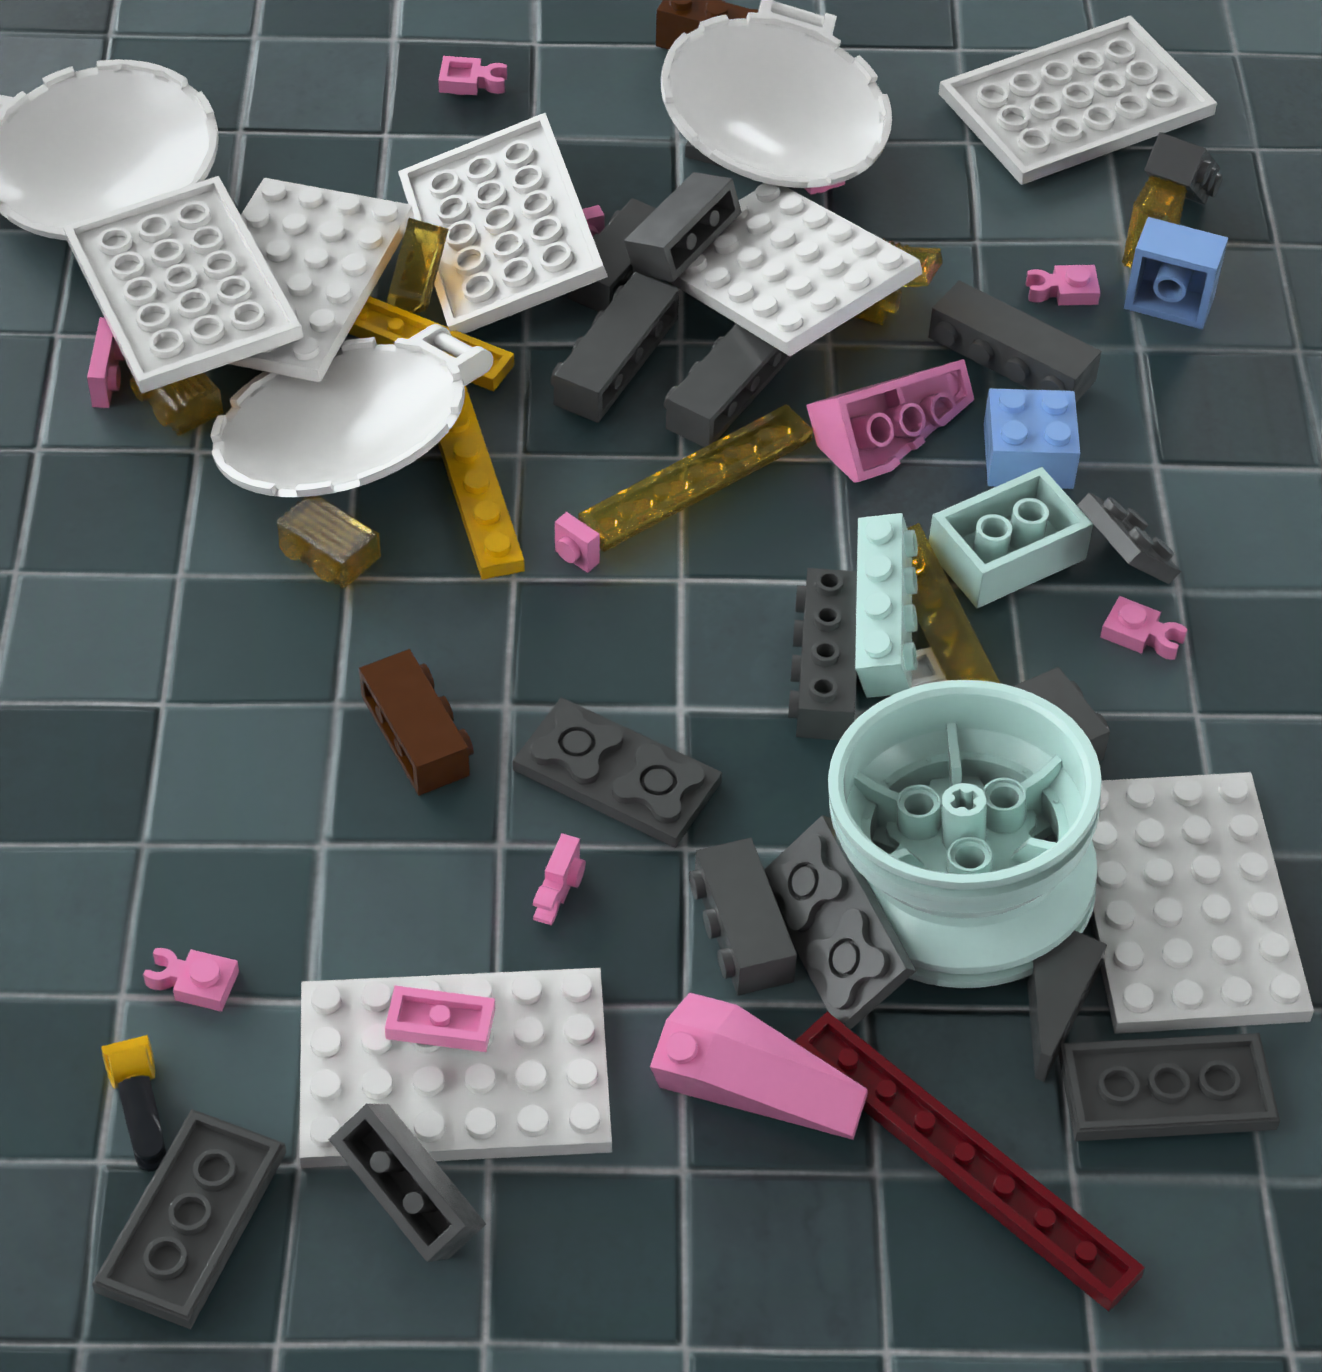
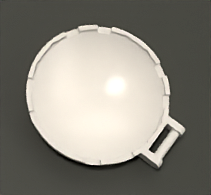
M761 0L758 13L748 12L746 18L729 19L726 14L700 22L699 27L688 34L682 33L670 47L661 72L662 98L669 116L681 134L696 149L715 163L741 176L770 185L792 188L823 187L844 182L864 172L878 159L886 146L891 131L892 111L889 97L887 94H882L876 83L878 76L871 66L860 55L854 58L840 47L841 40L833 36L837 16L825 13L822 16L774 0Z
M136 60L97 61V67L74 72L73 66L52 73L42 78L43 85L28 94L21 91L15 97L0 95V213L13 224L36 235L67 240L63 226L204 181L215 161L219 140L218 126L208 99L202 91L198 92L190 86L186 77L157 64Z
M433 324L409 339L398 338L394 344H377L375 337L344 341L341 345L342 349L338 350L321 382L264 371L245 384L230 398L232 407L225 415L217 416L210 435L213 442V450L211 452L214 461L221 473L232 483L243 489L268 496H319L367 485L414 462L433 448L449 432L459 417L464 404V386L491 369L493 355L490 351L480 346L471 347L451 336L447 328L439 324Z

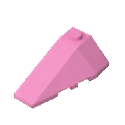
M961 359L829 397L806 406L817 447L856 483L894 470L901 464L900 460L911 450H917L925 443V438L938 427L945 426L975 399L965 360Z
M689 993L666 1019L650 1065L659 1088L852 1140L854 1139L868 1094V1090L740 1006Z

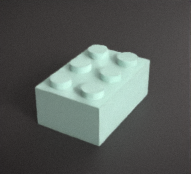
M1040 467L933 514L927 550L976 608H980L1085 560L1093 523L1044 468Z

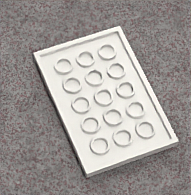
M1131 15L940 81L938 93L1021 185L1158 136L1159 132L1166 133L1213 116L1217 106V102Z
M546 113L398 171L408 204L413 205V220L449 331L456 330L466 334L608 277Z
M219 176L63 226L69 246L141 394L304 338L302 326Z
M264 178L243 210L241 217L302 326L304 338L230 364L321 382L413 221V205Z
M763 183L755 191L738 200L742 213L674 282H668L788 356H792L922 275L923 272L918 258L787 187Z
M1251 772L1102 780L1100 816L1092 837L1097 860L1095 903L1090 920L1094 939L1107 944L1101 972L1114 1033L1310 1022L1314 1009Z
M583 968L301 982L299 1150L301 1168L349 1166L328 1139L366 1103L389 1104L435 1161L611 1153L612 1136L601 969ZM394 986L495 998V1013L487 1052L386 1039L385 1025Z

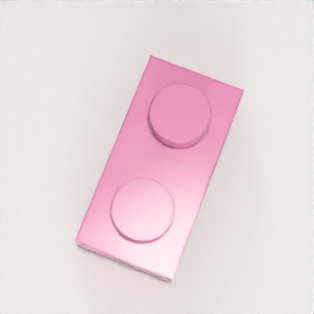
M105 317L99 318L87 375L92 407L97 408L110 407L113 391H119L121 372L118 363L119 361H125Z
M394 986L385 1025L386 1039L487 1052L495 1013V998Z

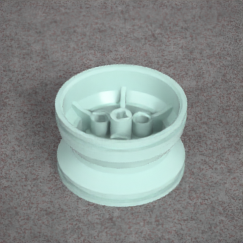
M948 680L915 686L885 698L860 715L843 734L834 750L828 774L829 808L832 824L848 859L866 878L913 963L916 972L909 977L910 979L926 984L953 988H981L1013 982L1032 975L1034 959L1057 947L1074 930L1083 933L1089 922L1096 897L1097 860L1092 837L1100 816L1102 783L1100 765L1090 740L1078 724L1060 708L1033 693L1001 683L979 680ZM1054 833L1057 843L1044 839Z

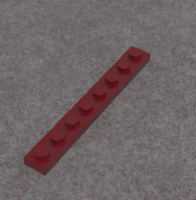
M828 1011L794 1041L868 1090V1094L863 1107L864 1112L1108 1312L1142 1278L1145 1267Z

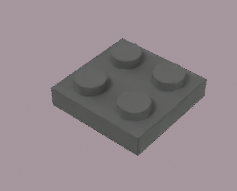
M1088 493L1077 505L1129 565L1167 584H1170L1181 572L1170 560L1174 556V552L1161 539L1156 536L1152 539L1147 534L1145 529L1148 527V523L1134 509L1129 507L1125 510L1113 498L1108 497L1106 500H1103L1091 493Z

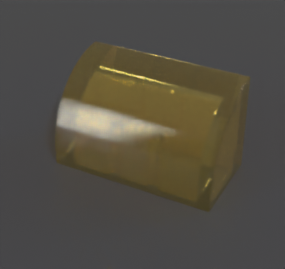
M412 218L408 219L386 303L413 314L423 312L428 308L448 228Z

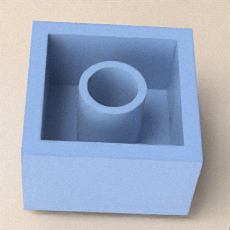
M1148 217L1135 249L1124 309L1203 330L1215 297L1228 237Z
M989 388L983 424L988 486L997 487L1043 467L1061 488L1074 489L1080 458L1075 392Z

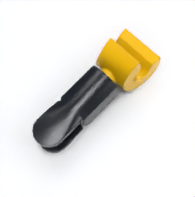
M145 1035L101 1046L110 1083L114 1089H119L136 1163L142 1170L148 1172L156 1171L166 1155V1149L150 1081L155 1079V1064L149 1037Z

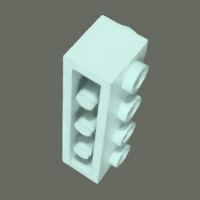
M902 513L858 518L855 669L866 698L891 696L912 688V670H917V652L915 644L912 642V632L917 631V613L915 605L912 604V594H917L918 584L915 567H912V557H917L918 545L915 530L907 529Z

